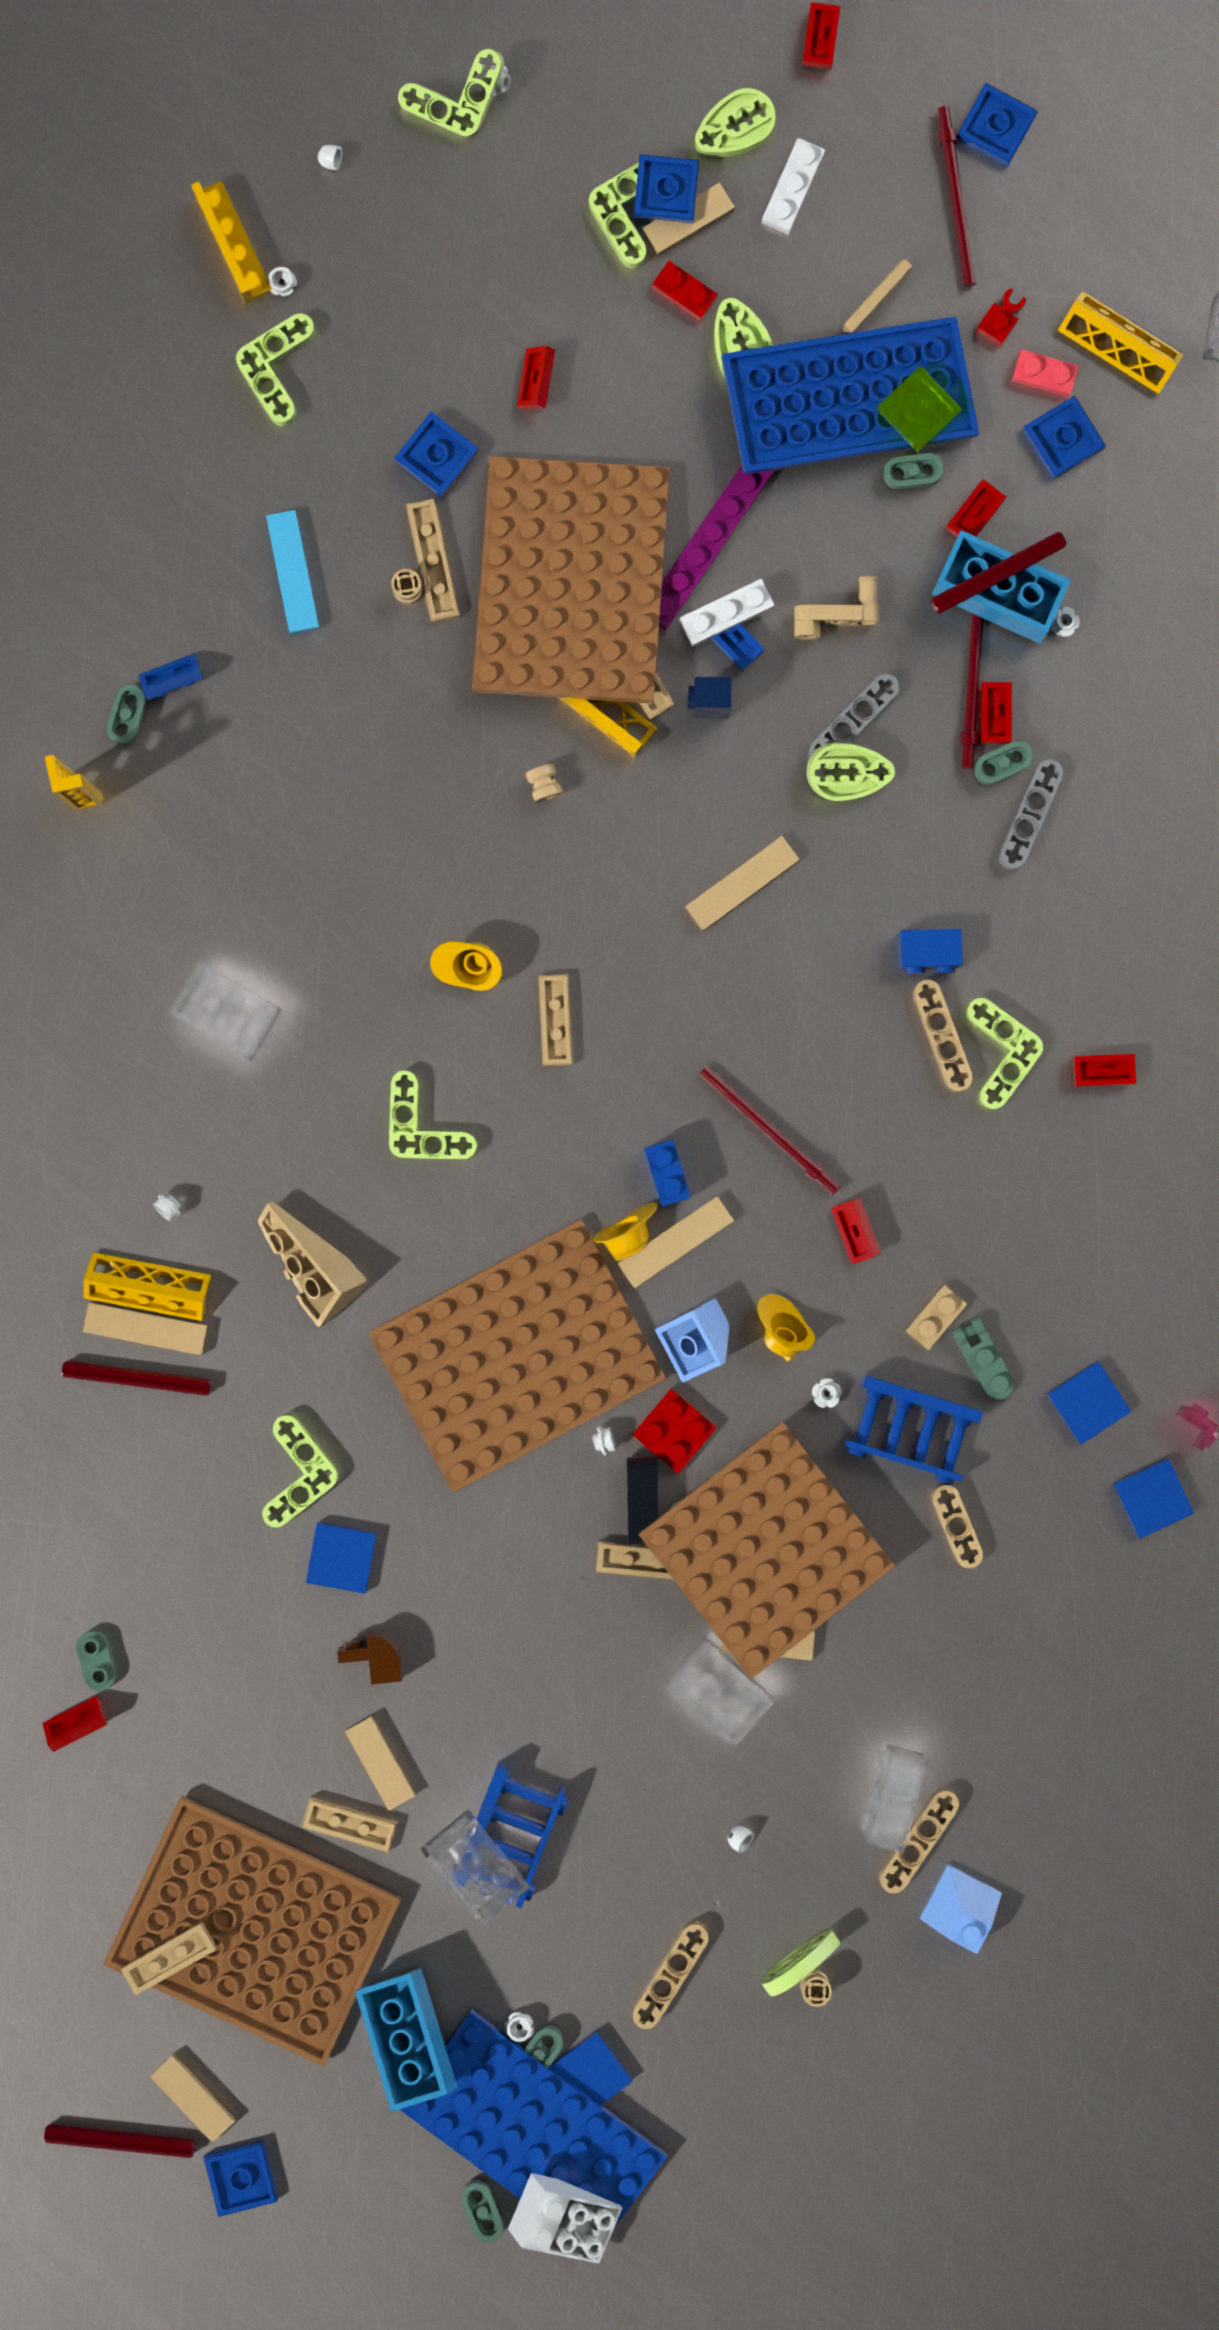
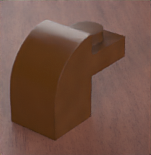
M368 1632L366 1635V1645H362V1640L344 1642V1647H340L337 1651L338 1664L369 1660L371 1685L400 1682L403 1680L400 1650L391 1638L382 1633Z

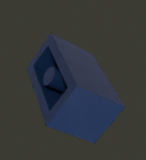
M695 677L694 686H688L687 709H693V718H729L732 677Z

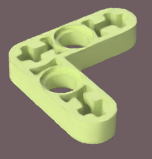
M485 49L477 54L459 102L420 84L408 83L402 86L399 91V104L406 111L461 136L475 135L482 126L504 66L503 57L498 51L493 49ZM492 55L494 56L493 62L496 64V68L489 69L486 78H492L491 83L484 79L476 78V74H484L486 65L482 63V60ZM475 84H481L486 90V96L481 102H476L471 97L470 91ZM416 89V96L423 100H427L428 94L431 95V98L426 103L425 113L422 112L425 105L418 102L409 105L410 99L406 97L407 92H413ZM439 100L443 101L448 109L446 116L442 119L435 117L432 111L434 103ZM455 107L458 108L455 113L456 115L461 117H467L468 114L471 115L470 120L474 122L473 127H467L465 131L463 129L464 124L458 120H453L452 125L449 124L454 115Z
M639 162L596 187L589 196V208L624 266L634 269L644 264L646 260V246L623 208L635 201L636 190L631 194H625L620 190L619 186L624 180H632L637 186L636 173H638ZM599 196L603 199L609 198L607 206L611 214L607 217L604 207L602 205L596 206L597 197ZM615 220H620L625 223L626 230L620 235H615L609 229L610 224ZM628 238L632 249H639L637 259H634L633 256L627 257L628 247L624 241Z
M301 313L289 317L239 349L236 355L237 365L270 419L279 426L291 424L296 417V409L270 366L313 339L315 328L312 319L308 315ZM297 323H300L302 326L308 325L306 326L307 333L302 335L300 332H296L291 336L293 343L289 344L287 336L283 331L287 330L288 334L291 335L296 331L295 325ZM278 337L284 341V346L280 351L272 352L267 348L268 341L271 338ZM248 354L252 358L257 356L255 363L260 372L256 375L249 364L243 365L246 362L245 356ZM264 378H269L274 382V388L269 393H262L258 390V383ZM276 397L282 407L289 406L286 410L288 414L286 417H282L281 414L275 416L278 411L272 400Z
M977 998L970 1002L966 1008L967 1019L1008 1050V1053L979 1092L980 1103L987 1109L995 1110L1007 1102L1041 1056L1043 1043L1036 1034L985 998ZM982 1004L987 1007L985 1013L991 1018L995 1012L999 1015L992 1022L990 1029L985 1026L990 1022L985 1017H980L979 1019L974 1017L976 1013L973 1009L974 1005L980 1007ZM1007 1021L1012 1025L1013 1033L1009 1038H1002L997 1034L996 1027L999 1022ZM1033 1040L1035 1042L1033 1048L1036 1052L1035 1054L1030 1052L1025 1056L1023 1061L1028 1062V1065L1025 1067L1020 1060L1013 1058L1012 1054L1015 1052L1017 1056H1020L1024 1051V1046L1021 1045L1022 1042L1027 1043ZM1008 1063H1013L1019 1068V1076L1015 1080H1008L1003 1075V1068ZM997 1076L1003 1084L1010 1086V1089L1007 1091L1003 1087L998 1093V1097L1001 1099L1000 1102L993 1101L990 1104L987 1101L989 1096L986 1094V1091H993L999 1085L998 1082H994Z
M410 1071L397 1072L391 1081L389 1146L392 1153L400 1158L465 1160L474 1156L477 1151V1141L469 1133L418 1131V1079ZM403 1076H408V1080L413 1082V1087L407 1089V1097L414 1096L413 1103L409 1101L395 1102L396 1096L402 1097V1088L397 1087L396 1084L397 1081H402ZM401 1106H408L413 1112L412 1119L407 1123H400L396 1119V1110ZM401 1136H406V1140L409 1142H417L415 1136H422L419 1144L421 1154H415L417 1148L408 1147L406 1148V1153H401L400 1148L395 1147V1141H400ZM433 1136L438 1137L442 1142V1148L436 1154H430L425 1149L426 1140ZM452 1136L450 1143H460L461 1138L465 1137L468 1143H472V1149H467L466 1154L462 1155L459 1149L450 1148L451 1155H445L447 1150L445 1137Z
M283 1415L277 1418L273 1425V1433L304 1475L264 1507L262 1512L263 1519L267 1525L273 1528L285 1525L332 1488L338 1480V1471L335 1465L302 1423L293 1415ZM282 1421L294 1424L292 1432L296 1437L300 1433L305 1437L297 1441L292 1448L288 1444V1442L293 1441L291 1436L280 1433L282 1429L280 1423ZM301 1444H309L313 1447L314 1456L311 1460L304 1461L298 1457L297 1450ZM321 1468L323 1471L329 1469L332 1472L329 1476L331 1482L328 1484L326 1481H322L316 1486L320 1492L315 1494L312 1485L305 1481V1479L310 1477L312 1482L320 1475L318 1469ZM302 1486L308 1490L309 1498L305 1503L294 1501L292 1492L295 1487ZM285 1495L288 1503L296 1511L292 1513L289 1507L281 1514L282 1521L277 1518L272 1520L269 1517L272 1513L270 1507L274 1506L278 1509L286 1502L281 1499Z

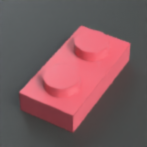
M1021 349L1011 381L1069 397L1079 365Z

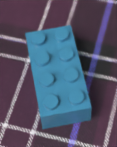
M961 530L931 595L937 596L1014 554ZM1033 564L956 606L1041 644L1052 625L1071 579L1040 565Z
M422 1968L355 1990L391 2112L447 2095L458 2088Z

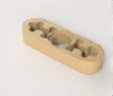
M940 1484L934 1488L931 1500L953 1555L962 1567L975 1568L983 1559V1551L960 1494L952 1485ZM942 1490H945L948 1494L953 1493L954 1497L950 1499L953 1509L959 1506L960 1512H952L945 1518L943 1517L942 1513L948 1512V1509L943 1502L938 1503ZM956 1517L962 1518L966 1524L965 1530L958 1535L952 1534L949 1530V1522ZM971 1535L972 1539L966 1540L971 1550L976 1549L977 1553L973 1555V1561L969 1562L966 1558L961 1559L960 1555L964 1554V1548L961 1543L955 1546L954 1540H963Z

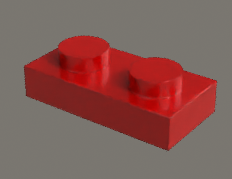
M811 2L803 66L832 70L841 6Z
M668 260L652 283V289L700 322L718 298V293L670 260Z
M549 346L526 348L517 401L518 408L525 411L546 408L556 349Z
M982 479L945 529L955 537H958L961 530L977 537L1007 496Z
M982 682L980 684V744H1008L1012 742V682Z
M1135 1054L1074 1056V1087L1136 1084Z
M860 1197L831 1208L852 1264L881 1254Z
M97 1696L42 1723L47 1745L53 1752L108 1725L102 1702Z

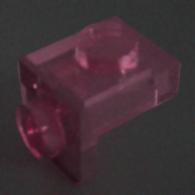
M1195 1403L1191 1407L1182 1404L1176 1415L1201 1430L1192 1446L1201 1451L1205 1447L1210 1448L1218 1436L1216 1429L1219 1425L1206 1418L1209 1412Z

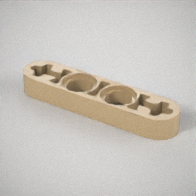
M923 980L913 990L914 1002L947 1088L955 1092L964 1091L972 1084L973 1076L941 988L933 980ZM926 985L928 989H934L935 994L931 996L932 1003L935 1005L939 1002L941 1008H933L927 1013L924 1012L923 1008L929 1007L926 998H920L919 993L923 991L922 986ZM939 1013L945 1017L946 1024L942 1030H934L929 1025V1018L932 1014ZM949 1041L955 1045L956 1054L953 1058L947 1059L940 1054L939 1049L943 1042ZM959 1058L962 1064L956 1065L957 1070L960 1074L965 1073L966 1079L962 1081L963 1086L959 1087L958 1083L951 1082L950 1078L954 1076L953 1068L950 1067L946 1070L944 1064L953 1063Z
M941 1788L931 1795L879 1873V1880L885 1891L897 1894L905 1889L957 1813L959 1801L952 1790ZM947 1796H950L949 1801L952 1806L950 1809L944 1807L939 1815L944 1819L940 1822L934 1815L928 1812L932 1809L936 1813L940 1808L937 1800L940 1797L945 1799ZM925 1820H931L936 1824V1830L931 1836H924L919 1832V1826ZM908 1845L916 1846L919 1850V1855L914 1861H906L902 1857V1851ZM898 1859L904 1867L910 1869L908 1872H905L903 1868L898 1874L899 1884L893 1882L891 1885H888L889 1880L886 1875L888 1873L895 1874L899 1867L894 1862Z
M691 1921L685 1924L633 2007V2020L639 2028L651 2029L655 2027L706 1947L708 1931L701 1922ZM698 1929L700 1930L702 1940H695L692 1943L690 1951L695 1953L691 1955L688 1950L679 1947V1944L682 1943L686 1947L690 1940L687 1933L689 1931L694 1933ZM676 1954L684 1955L687 1959V1965L681 1970L673 1969L670 1965V1959ZM659 1980L668 1981L671 1985L670 1992L665 1996L657 1995L653 1989L655 1983ZM650 1995L655 2001L651 2010L653 2018L647 2017L645 2020H641L639 2010H646L651 2000L646 1997Z

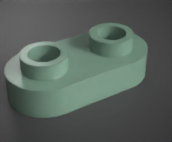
M932 453L894 457L885 465L883 478L890 488L897 490L931 486L941 479L944 472V464L939 456ZM930 467L933 470V474L925 475L922 469ZM896 470L901 471L903 478H894L893 472Z
M132 684L124 685L115 695L106 725V732L109 738L119 745H127L133 742L140 728L147 699L144 692L138 686ZM136 697L137 703L134 706H128V698ZM122 725L128 726V732L125 735L118 733V729Z
M1013 741L982 755L974 766L977 780L985 785H993L1024 771L1032 762V749L1023 741ZM1012 753H1019L1021 761L1018 763L1014 762L1011 759ZM991 765L994 768V774L987 775L984 772V766Z
M97 1630L87 1631L80 1636L76 1645L86 1684L95 1691H104L114 1684L117 1677L108 1639L102 1632ZM91 1641L96 1644L95 1652L88 1651L86 1647L88 1642ZM96 1671L104 1673L105 1678L103 1681L96 1680Z
M544 2025L537 2029L525 2045L524 2051L528 2054L531 2053L534 2059L538 2062H543V2065L549 2068L562 2050L563 2035L555 2026ZM551 2036L554 2042L551 2045H546L543 2042V2038Z
M482 2180L468 2182L463 2188L461 2201L473 2232L483 2242H494L502 2235L504 2220L492 2190ZM474 2191H480L483 2196L480 2199H475L471 2194ZM486 2219H491L494 2225L486 2227L483 2222Z

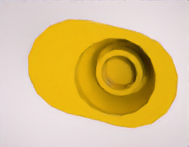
M448 941L435 948L430 957V967L433 974L440 981L449 985L485 991L497 985L502 976V965L499 958L483 943Z
M652 1202L639 1207L619 1222L598 1232L593 1238L594 1242L604 1243L617 1261L637 1254L648 1241L649 1234L646 1220L654 1214L658 1204Z
M767 1294L760 1298L757 1304V1313L766 1328L764 1335L765 1343L772 1352L783 1356L786 1361H790L800 1351L808 1350L813 1346L815 1335L792 1302L776 1294Z

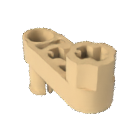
M862 576L858 578L859 604L795 606L794 638L801 640L821 638V625L861 626L879 624L880 605L877 603L878 578L875 576Z

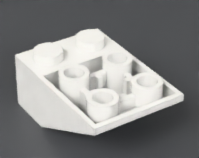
M531 2173L508 2230L521 2248L600 2263L622 2207L557 2178Z

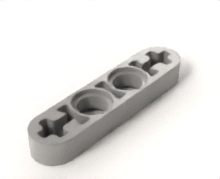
M881 674L876 677L812 742L808 750L809 759L816 750V746L820 747L829 742V739L825 738L827 734H829L833 742L851 743L894 700L899 691L897 679L890 674ZM889 682L892 685L890 688L892 694L889 695L885 692L878 699V702L882 703L879 707L875 699L867 695V693L871 692L874 697L880 689L878 683L886 684ZM858 703H869L872 706V714L866 718L858 716L855 710ZM839 723H846L850 726L852 732L847 739H840L836 736L834 729Z
M1047 759L1042 761L1035 769L999 853L1001 865L1008 870H1017L1027 861L1063 777V768L1056 760ZM1049 766L1054 768L1053 774L1057 775L1056 778L1052 777L1045 787L1051 788V792L1043 787L1034 786L1035 782L1039 785L1042 784L1045 774L1041 772V769L1046 770ZM1033 793L1043 795L1045 798L1044 807L1041 809L1032 808L1029 804V796ZM1026 820L1033 825V833L1030 836L1024 837L1017 832V824L1020 821ZM1011 837L1018 842L1028 843L1027 848L1024 845L1020 846L1017 855L1021 857V860H1016L1013 864L1008 862L1009 856L1005 855L1006 851L1011 852L1015 847L1016 842L1010 841Z

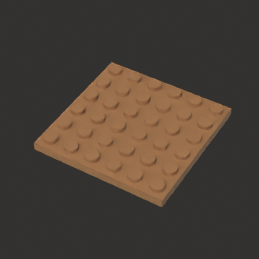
M783 1421L638 1533L750 1679H753L896 1567Z

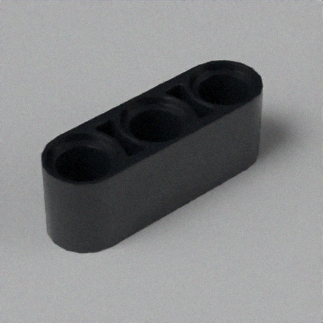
M627 1457L628 1545H646L638 1533L658 1518L657 1457Z

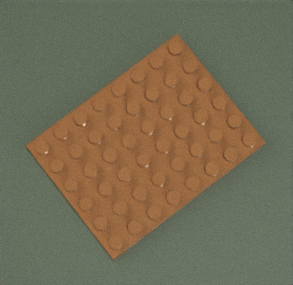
M490 456L472 683L473 692L654 704L670 467Z
M582 1219L368 1332L453 1493L666 1379Z
M181 1796L103 1965L122 1973V1966L202 1921L217 1949L157 1983L152 1988L324 2067L357 1997L355 1990L361 1988L402 1897Z

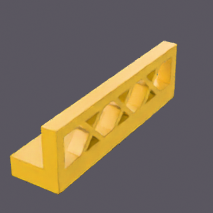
M199 181L191 184L195 197L245 303L248 304L270 294L272 289L222 181L202 189Z
M1084 291L1075 300L1058 329L1059 332L1158 394L1184 355ZM1074 314L1086 321L1087 331L1077 332L1068 326ZM1105 332L1111 336L1113 346L1102 348L1097 344L1095 334ZM1131 349L1135 351L1138 362L1128 364L1123 361L1121 350ZM1157 365L1166 371L1159 383L1148 377L1146 366Z
M560 698L633 757L638 755L657 731L654 725L625 702L599 700V702L590 703L586 699ZM616 704L621 708L623 720H611L604 714L603 706ZM625 712L634 719L626 720ZM640 723L648 731L638 741L627 732L626 724Z
M54 754L45 756L53 794L74 811L104 804L101 792L81 774L76 775Z
M93 1252L83 1279L84 1299L202 1321L211 1275ZM97 1264L110 1266L113 1271L103 1274L95 1272ZM132 1270L138 1271L142 1274V1277L130 1279L126 1277L125 1273ZM164 1276L169 1277L172 1282L161 1285L157 1284L154 1279ZM189 1282L202 1284L200 1292L188 1290L184 1285Z

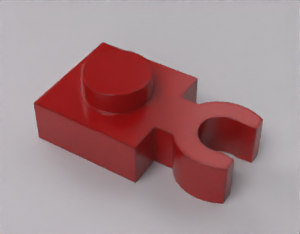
M1011 288L1005 292L1002 298V307L994 302L976 331L1000 347L1019 320L1012 314L1020 312L1026 302V298L1023 297L1018 304H1012L1009 301V297L1013 292Z

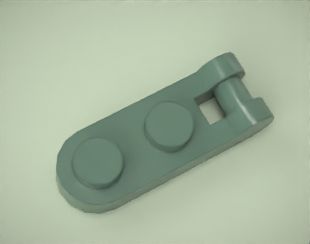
M977 1316L971 1319L970 1324L962 1329L957 1327L951 1332L986 1394L994 1399L1008 1397L1014 1388L1013 1378L980 1318ZM977 1334L980 1342L970 1346L967 1339Z

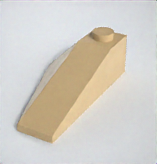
M273 1201L267 1203L257 1222L273 1253L280 1254L286 1266V1270L283 1272L287 1280L293 1279L300 1293L296 1298L301 1307L320 1328L356 1299L367 1280L348 1257Z

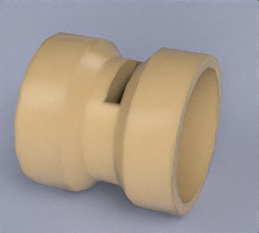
M401 569L393 575L391 587L395 598L403 604L411 605L416 603L423 594V586L419 575L411 569Z
M554 764L543 765L525 773L528 783L534 785L532 795L535 803L547 801L563 794L561 785L556 782V779H553L556 775Z
M814 1969L800 1981L803 1999L810 2006L821 2007L831 1999L832 1988L830 1980L821 1970Z

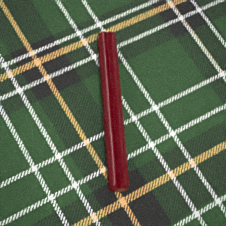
M1056 532L933 597L931 600L933 609L937 614H941L1060 551L1066 546V539L1061 532Z
M65 1361L62 1365V1376L66 1378L205 1396L210 1394L212 1387L211 1380L73 1361Z
M51 2124L47 2125L44 2131V2142L51 2144L192 2158L195 2152V2141L192 2139Z

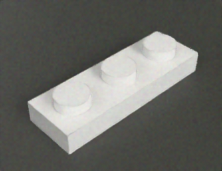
M797 139L763 215L762 224L789 235L825 154V149L803 139Z
M759 579L680 617V622L692 647L773 609L775 605L762 579Z

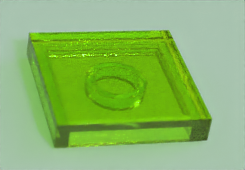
M921 365L876 408L917 452L930 442L962 410Z

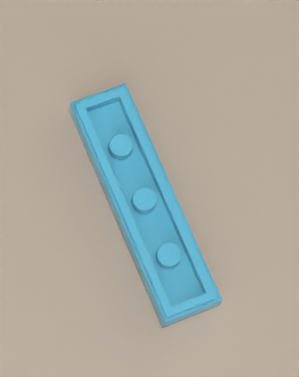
M296 510L266 515L289 633L292 635L320 629Z

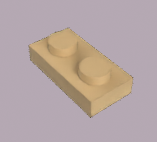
M943 1284L905 1331L923 1347L930 1350L966 1307L967 1303Z

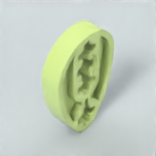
M742 88L732 92L718 102L703 119L695 135L696 151L704 157L723 158L747 153L762 146L768 141L774 130L776 113L773 103L768 96L756 89ZM755 106H758L760 109L766 108L765 117H761L760 114L755 115L752 118V125L743 122L739 125L738 132H735L734 129L728 130L729 121L738 124L742 120V114L745 113L748 117L754 114ZM703 136H707L709 139L715 138L712 147L708 144L702 145Z
M727 298L721 302L715 320V355L723 375L722 354L741 351L739 344H733L736 342L737 335H741L743 339L748 338L745 345L746 350L773 346L768 331L760 319L750 308L735 298ZM728 307H731L733 311H739L736 313L735 325L730 316L724 317Z
M831 742L820 746L814 751L808 761L806 772L809 785L819 796L831 801H845L864 797L878 791L892 781L895 768L888 759L863 746ZM879 763L887 769L886 773L881 774V779L877 775L866 771L878 769ZM821 764L826 769H834L835 764L841 769H849L850 764H852V767L858 770L857 774H852V779L845 774H838L835 780L834 776L824 774L822 780H820V776L815 775V770L820 769Z
M832 1929L817 1935L770 1968L762 1977L761 1984L770 1996H776L787 1991L827 1959L840 1945L839 1939Z

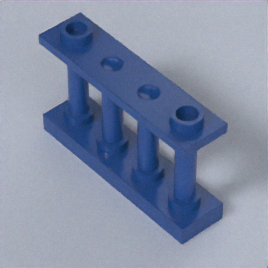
M864 1375L861 1387L867 1389L866 1395H868V1399L855 1441L844 1438L843 1445L849 1447L848 1453L866 1458V1454L870 1453L936 1474L935 1480L951 1485L954 1480L962 1482L963 1475L953 1472L967 1426L970 1427L972 1421L980 1423L983 1412ZM884 1395L896 1398L895 1404H897L884 1450L866 1444L880 1399L883 1400ZM913 1404H918L925 1407L924 1413H926L913 1459L895 1453L909 1408L912 1409ZM944 1412L954 1416L953 1422H955L942 1468L924 1462L938 1417L941 1418Z
M498 1762L453 1882L465 1886L467 1878L472 1880L474 1877L519 1894L516 1907L522 1908L524 1900L530 1902L536 1884L532 1883V1879L557 1814L563 1816L569 1799L564 1797L566 1788L561 1786L556 1797L511 1780L512 1777L507 1775L509 1766ZM500 1792L504 1794L510 1792L551 1808L546 1824L542 1825L501 1809V1805L496 1804ZM497 1820L539 1836L540 1840L535 1853L527 1852L491 1838L490 1834L485 1832L489 1821L495 1823ZM478 1849L482 1851L488 1849L529 1865L524 1882L479 1866L480 1862L475 1861Z

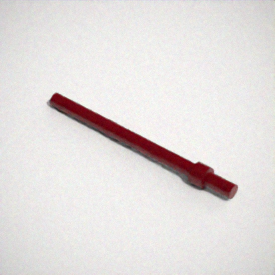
M942 106L938 108L941 129L938 132L940 146L944 148L964 286L972 287L976 285L955 147V144L958 143L956 129L952 127L950 107Z
M973 613L964 731L961 732L960 745L963 746L961 768L966 770L974 768L975 746H978L979 733L976 732L984 618Z
M706 1066L699 1075L806 1170L805 1174L812 1181L816 1179L832 1195L841 1188L824 1171L825 1167L821 1163L810 1159L709 1066Z

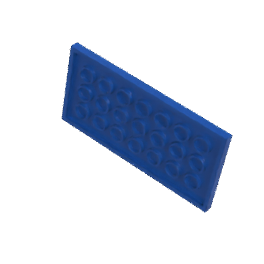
M957 316L724 353L721 356L744 475L974 438L979 435Z
M471 2009L445 2044L458 2088L447 2095L400 2109V2111L519 2199H521L531 2173L557 2178L621 2205L622 2210L616 2222V2227L666 2160L667 2153L604 2106L593 2101L553 2070L546 2068L543 2062H538L531 2053H526L524 2047Z

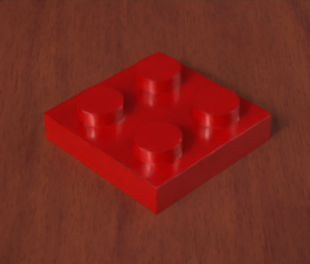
M670 1388L633 1432L632 1436L679 1474L717 1427Z

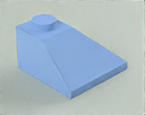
M716 1298L654 1329L683 1383L726 1362L729 1323Z
M947 1864L919 1918L949 1940L978 1954L992 1927L1002 1893Z

